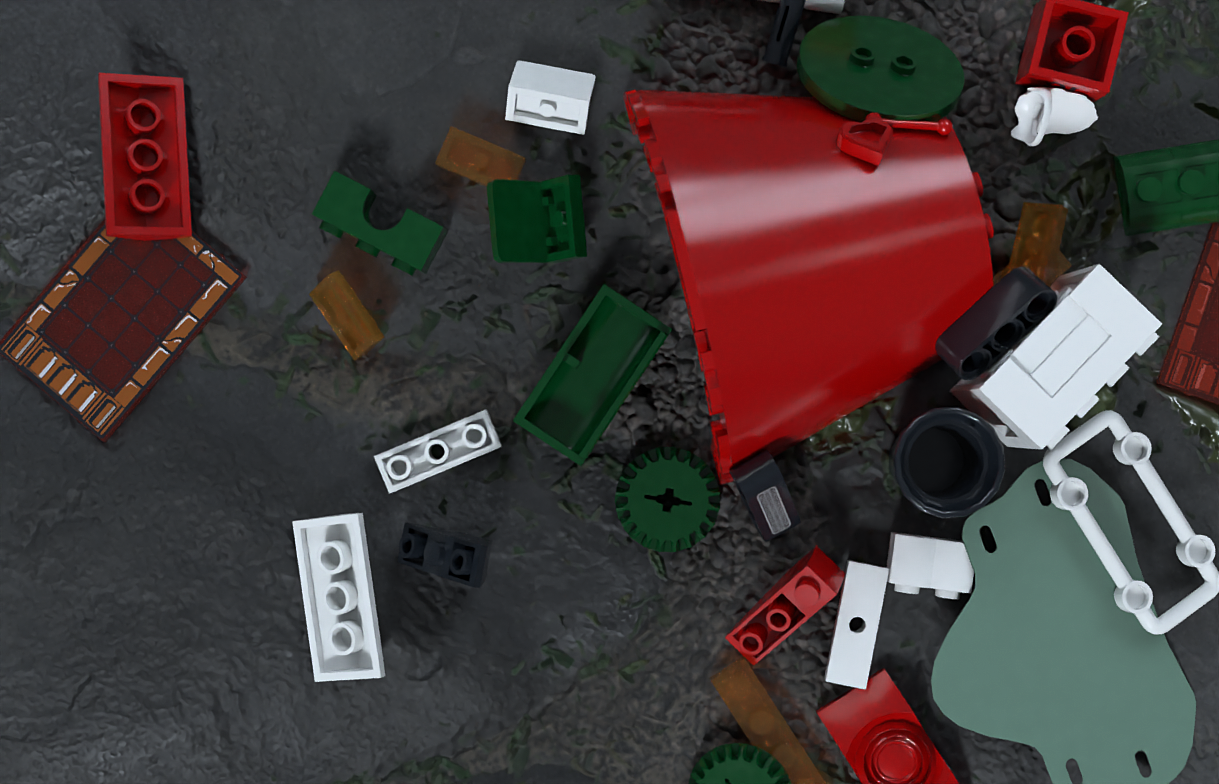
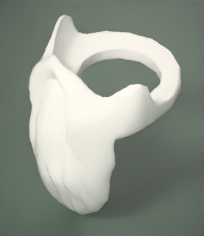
M1030 87L1027 88L1028 91L1019 96L1015 105L1018 125L1011 131V136L1024 141L1029 146H1036L1042 141L1044 134H1071L1090 127L1098 119L1097 110L1094 103L1081 93L1062 88Z

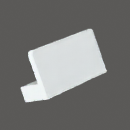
M519 60L516 62L508 87L505 120L584 135L596 76L589 73Z

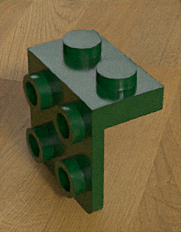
M568 174L541 182L495 179L487 183L492 253L496 262L558 263L588 257L580 175Z

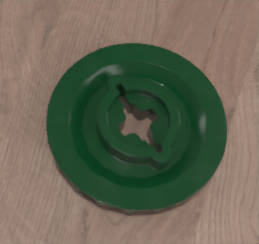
M675 447L654 448L637 456L622 472L616 487V512L621 525L628 535L643 547L658 552H678L693 547L705 538L715 525L720 510V490L716 477L709 466L695 454ZM666 488H671L675 497H678L680 500L690 501L691 504L679 503L678 505H672L670 511H663L662 503L656 502L655 499L645 498L644 496L663 495Z
M730 743L718 746L703 755L693 768L688 784H791V780L781 763L767 751L750 744Z

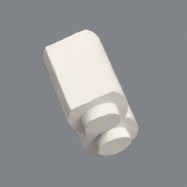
M891 532L886 568H889L887 582L895 584L894 591L919 594L920 587L935 589V596L948 599H960V592L972 593L974 571L963 541Z

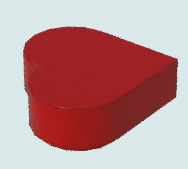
M870 118L862 123L847 122L840 127L836 144L844 153L879 166L890 145L893 129L887 122L877 118Z

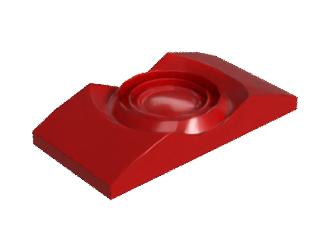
M884 668L868 677L866 690L853 687L816 711L862 784H959L926 734L915 713Z

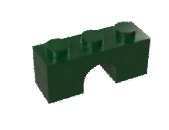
M334 171L312 212L313 216L322 221L319 228L339 239L342 238L344 233L358 239L355 247L376 258L380 251L393 257L394 260L391 265L411 276L414 275L416 270L427 274L448 231L443 226L408 208L401 221L395 227L388 230L375 229L370 222L369 213L377 195L371 189Z

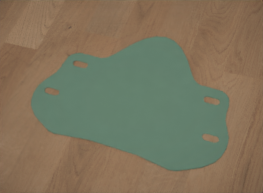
M1061 459L1060 464L1068 477L1079 478L1086 484L1088 499L1085 504L1131 578L1145 582L1137 561L1127 513L1121 497L1090 468L1072 459ZM1040 461L1024 470L1002 497L975 511L966 519L963 525L962 540L975 573V589L947 633L934 660L931 677L933 699L942 713L958 726L989 737L1024 743L1035 747L1044 759L1053 784H1072L1066 769V762L1072 758L1076 760L1083 778L1081 784H1169L1185 767L1193 745L1196 715L1194 692L1170 649L1165 635L1152 634L1146 631L1134 613L1123 611L1117 606L1114 599V591L1117 585L1070 510H1062L1056 507L1052 500L1048 506H1043L1040 503L1035 490V481L1038 479L1044 480L1049 493L1053 484L1044 470L1043 461ZM982 526H988L991 529L997 547L993 553L985 550L979 533ZM1152 602L1150 608L1152 609L1155 616L1158 618ZM1141 750L1145 752L1152 771L1151 775L1146 778L1140 774L1135 760V754Z

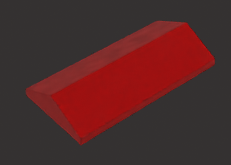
M99 73L98 85L106 236L142 241L191 237L183 78Z

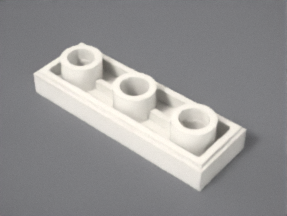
M486 409L378 454L374 458L390 494L502 447V444ZM435 444L442 445L445 450L444 456L441 459H436L432 456L431 449Z
M847 560L846 574L843 580L824 680L866 690L889 568ZM854 617H860L863 621L862 626L858 630H852L849 627V623Z

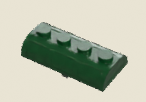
M1219 139L1113 156L1125 236L1219 222Z
M603 284L513 421L582 466L672 329Z

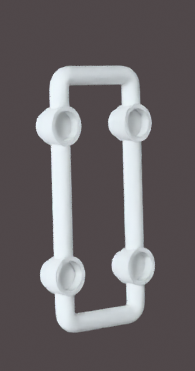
M1105 410L1066 435L1053 449L1049 448L1045 452L1043 467L1053 483L1050 489V498L1056 507L1062 510H1070L1117 585L1114 591V599L1117 606L1123 611L1134 613L1146 631L1152 634H1164L1219 593V571L1213 563L1215 546L1207 536L1194 533L1151 464L1149 457L1152 447L1147 436L1139 432H1132L1120 414L1112 410ZM1107 427L1110 428L1116 438L1113 444V453L1116 459L1125 465H1133L1180 540L1176 546V554L1179 560L1187 566L1196 567L1205 581L1203 585L1158 618L1150 608L1153 601L1151 588L1145 582L1131 578L1085 503L1088 499L1086 484L1079 478L1068 477L1060 464L1061 459Z

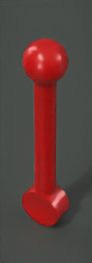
M876 112L870 113L865 117V120L870 118L881 119L893 128L933 130L943 136L948 135L953 129L952 122L946 118L940 119L938 122L894 120L882 118Z

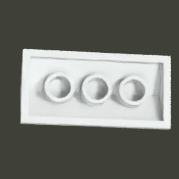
M363 513L339 514L293 521L315 682L382 678L386 676Z

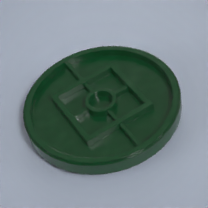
M847 16L823 22L805 35L797 58V71L805 88L824 106L844 117L861 123L868 114L874 112L879 113L882 118L938 121L947 116L956 107L965 82L964 71L960 61L944 43L917 27L882 17Z

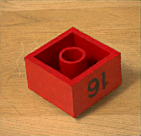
M1040 0L1033 9L1015 84L1027 87L1062 88L1081 93L1093 103L1110 92L1129 12L1081 0Z

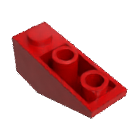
M816 545L781 577L726 634L725 639L753 666L756 665L838 594L846 573Z

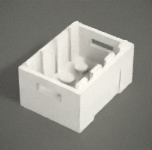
M1100 264L1059 276L1050 286L1057 294V303L1050 314L982 375L973 380L961 379L949 391L969 411L977 413L995 429L999 439L1007 447L1042 450L1047 446L1053 449L1070 431L1065 425L1075 415L1082 418L1098 402L1099 398L1095 394L1106 383L1109 387H1112L1129 369L1125 362L1135 352L1141 356L1159 338L1155 331L1162 323Z

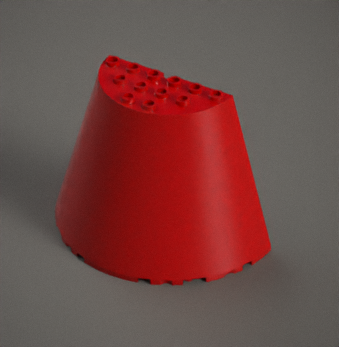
M631 90L624 92L623 98L632 134L638 135L640 144L644 143L643 151L650 172L654 173L657 182L654 183L662 207L697 348L701 372H704L706 381L704 390L710 416L720 414V420L710 422L713 436L710 447L720 485L734 481L730 474V469L765 450H768L772 458L943 360L935 350L938 337L993 287L992 261L988 240L994 236L993 224L990 216L987 213L983 214L979 199V197L983 196L981 178L978 172H971L966 155L954 129L948 135L943 136L933 130L892 128L893 136L880 165L877 166L848 155L837 147L836 139L840 127L844 123L858 121L832 111L815 97Z

